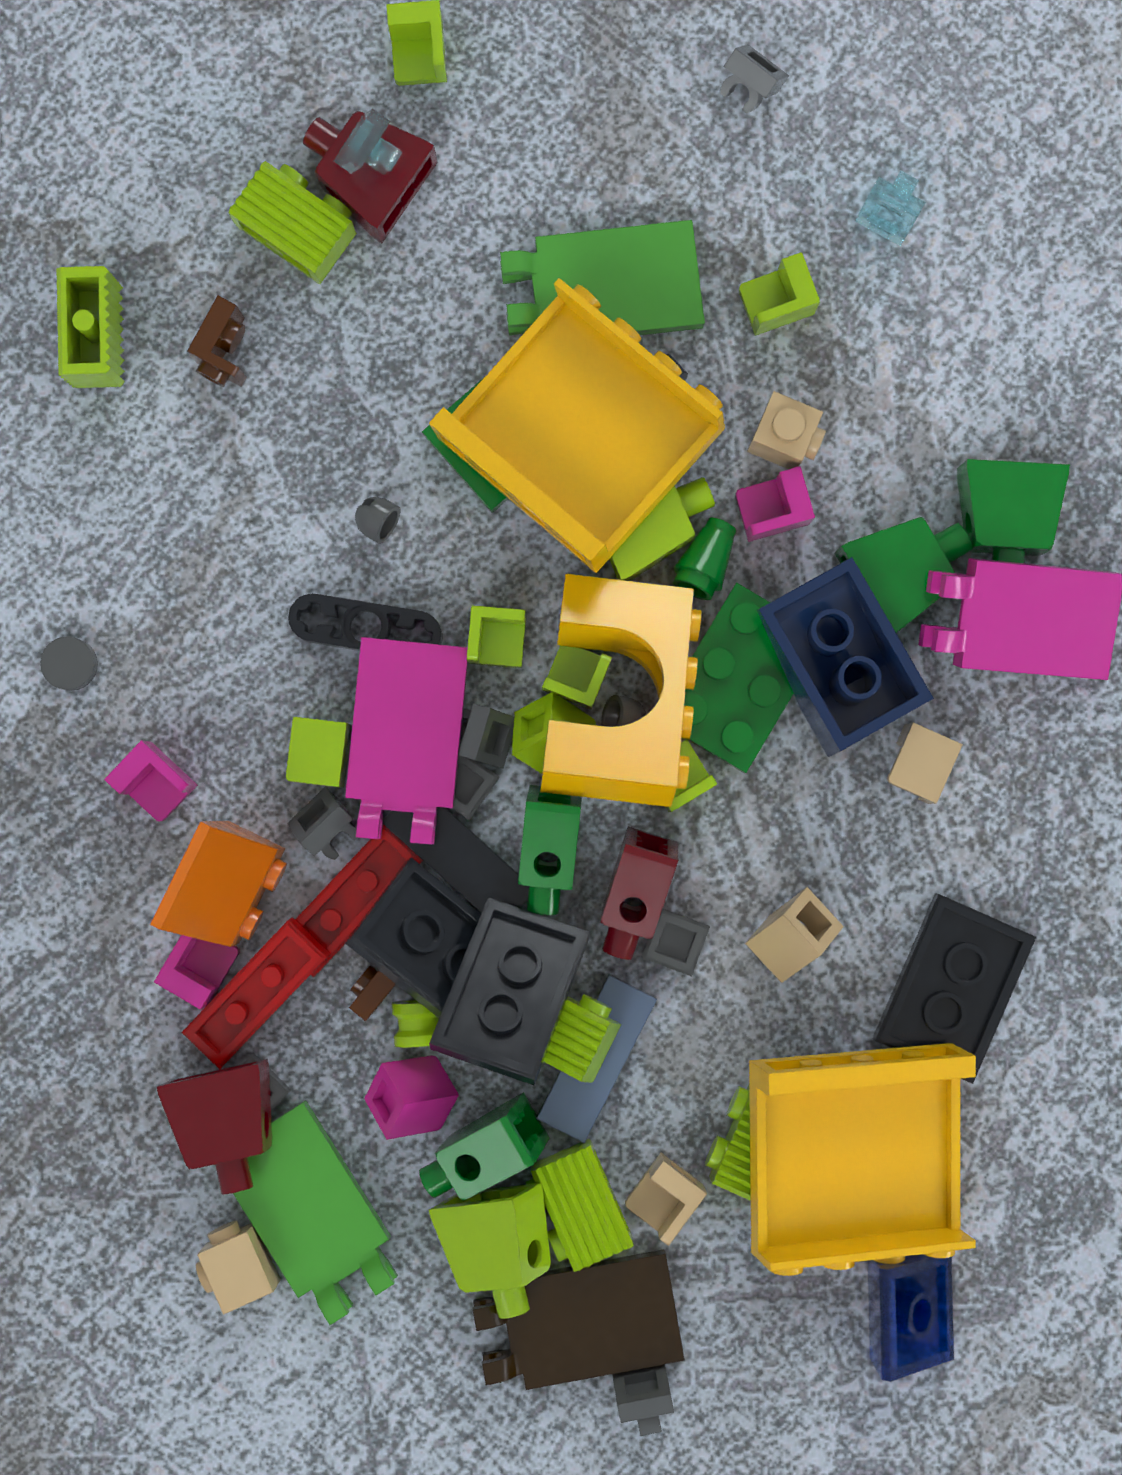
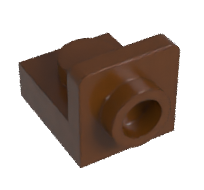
M217 295L187 352L199 364L196 372L221 387H224L228 380L242 387L247 377L238 366L223 359L226 352L232 354L239 346L245 333V325L242 324L245 317L237 305Z
M370 965L350 989L358 997L349 1008L364 1021H367L396 984Z

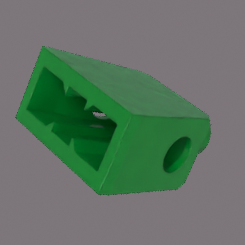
M967 459L957 468V483L963 528L973 546V550L970 552L992 554V560L1025 563V555L1041 556L1050 551L1055 540L1070 464Z
M918 517L842 545L834 554L840 564L851 557L854 559L897 633L940 598L939 594L926 592L929 570L955 573L950 563L972 551L973 546L965 529L959 523H955L934 535L923 517Z
M530 785L525 807L518 884L529 886L527 911L539 915H557L559 913L561 890H572L582 797L540 792L541 786ZM551 852L557 855L558 859L553 862H546L539 858V854Z
M523 1092L451 1134L435 1152L437 1160L419 1170L420 1179L426 1191L433 1198L454 1188L458 1197L463 1201L534 1165L550 1137L541 1121L537 1119V1114Z

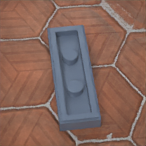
M611 974L608 975L596 1000L611 1007L612 1010L609 1018L622 1025L594 1082H581L560 1071L537 1115L538 1120L585 1143L657 1001L656 997Z

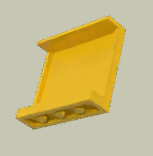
M558 278L554 283L557 297L452 414L443 407L429 424L441 442L592 571L597 573L725 429L724 415L720 410L723 404L705 386L699 384L694 389L679 377L682 374L680 367L665 353L657 351L653 355L639 344L641 341L640 335L625 320L618 317L613 322L600 312V302L586 288L577 284L572 289L563 280Z
M952 1043L749 1060L751 1253L770 1272L782 1276H794L801 1274L803 1268L824 1266L833 1270H846L854 1267L855 1262L874 1260L883 1264H898L905 1261V1256L924 1254L932 1258H949L955 1255V1250L976 1248V1240L961 1230L960 1079L976 1077V1056Z

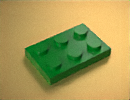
M736 582L692 657L698 659L694 690L685 689L684 706L694 707L692 731L688 740L745 774L794 693L757 612L758 609L770 602Z

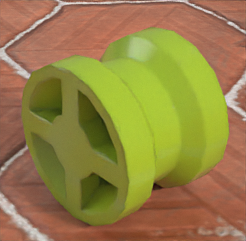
M415 999L392 1002V1015L398 1019L399 1030L394 1035L395 1047L430 1046L429 1043L439 1018Z

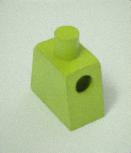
M704 477L677 488L674 486L610 557L609 561L617 580L631 581L693 541L695 532L689 517L715 507L714 498Z
M534 1183L486 1189L463 1201L455 1194L429 1209L430 1218L458 1288L465 1293L492 1290L498 1317L502 1319L516 1317L529 1311L530 1306L525 1286L547 1272L551 1264L542 1184Z

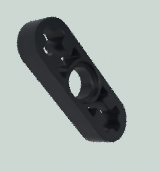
M313 593L296 599L289 610L288 620L292 631L302 640L314 644L360 651L361 642L354 638L351 632V624L353 619L363 612L373 613L380 619L381 631L376 639H389L391 633L389 617L392 615L400 617L396 627L412 630L416 626V621L425 622V630L432 633L433 638L431 642L426 641L422 643L441 645L443 640L442 629L437 620L429 613L419 610ZM313 604H319L320 612L323 615L339 618L337 608H347L341 620L343 638H333L337 628L323 624L317 625L315 633H308V625L300 621L301 613H309L312 610ZM394 636V640L411 642L407 638Z

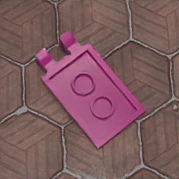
M968 558L966 574L929 570L926 592L939 594L943 598L962 599L958 628L921 624L919 646L931 647V650L934 652L954 653L953 665L965 669L1108 680L1122 598L1121 573Z
M361 637L345 798L361 799L356 837L381 839L384 810L414 813L410 843L434 844L438 807L454 808L459 760L458 753L460 749L468 669V647Z

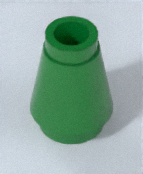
M714 517L708 518L705 526L702 527L673 569L676 576L673 584L676 587L694 589V598L711 600L715 592L722 590L734 543L733 539L737 533L736 528L724 520Z

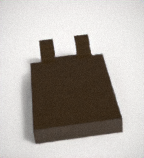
M664 1249L603 1260L576 1272L573 1271L572 1266L549 1270L525 1286L530 1310L516 1317L499 1318L493 1297L473 1300L476 1331L495 1328L506 1323L510 1349L482 1353V1367L486 1385L505 1382L523 1374L525 1388L530 1390L685 1361Z

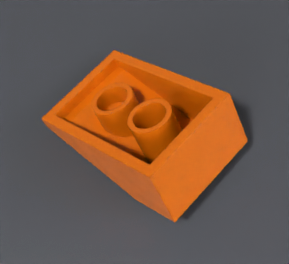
M200 821L150 925L163 931L228 947L239 944L242 937L250 940L264 913L257 906L265 890L273 892L285 872L287 863L280 860L285 848L230 821Z

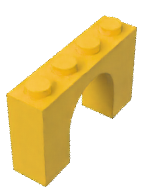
M565 574L557 645L610 651L635 660L651 676L656 686L658 702L643 718L623 726L607 727L549 720L540 792L671 807L676 789H686L690 758L689 756H681L680 748L681 738L690 739L694 707L684 706L685 689L694 690L698 663L697 658L688 657L689 641L698 642L701 625V610L692 609L694 589Z

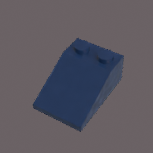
M852 557L757 610L800 709L828 757L848 748L934 699Z

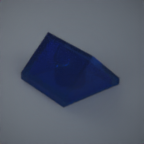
M924 1254L905 1256V1261L898 1264H883L874 1260H868L870 1360L881 1380L892 1382L954 1360L952 1257L932 1258Z

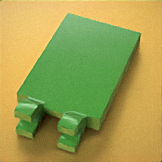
M692 220L535 237V253L521 250L500 252L503 284L532 280L535 304H506L509 336L524 334L557 297L554 283L558 278L563 280L572 289L577 284L586 288L600 302V312L613 322L618 317L625 320L639 335L703 329L705 320Z
M305 1100L271 1122L272 1146L262 1154L248 1157L253 1187L233 1193L296 1296L300 1298L312 1290L322 1314L329 1325H332L349 1313L348 1309L353 1306L349 1296L338 1283L339 1281L361 1268L367 1283L376 1296L392 1286L398 1274L379 1247L390 1239V1233Z

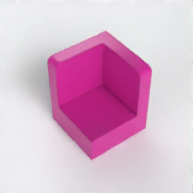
M801 466L781 471L773 480L738 489L735 493L748 542L808 526L815 518Z
M143 740L104 779L119 794L130 795L159 822L166 820L198 786L153 742Z
M181 935L154 983L198 1009H202L216 995L240 954V949L235 945L228 947Z
M431 1055L381 1063L364 1100L386 1140L440 1130L459 1094L438 1058Z

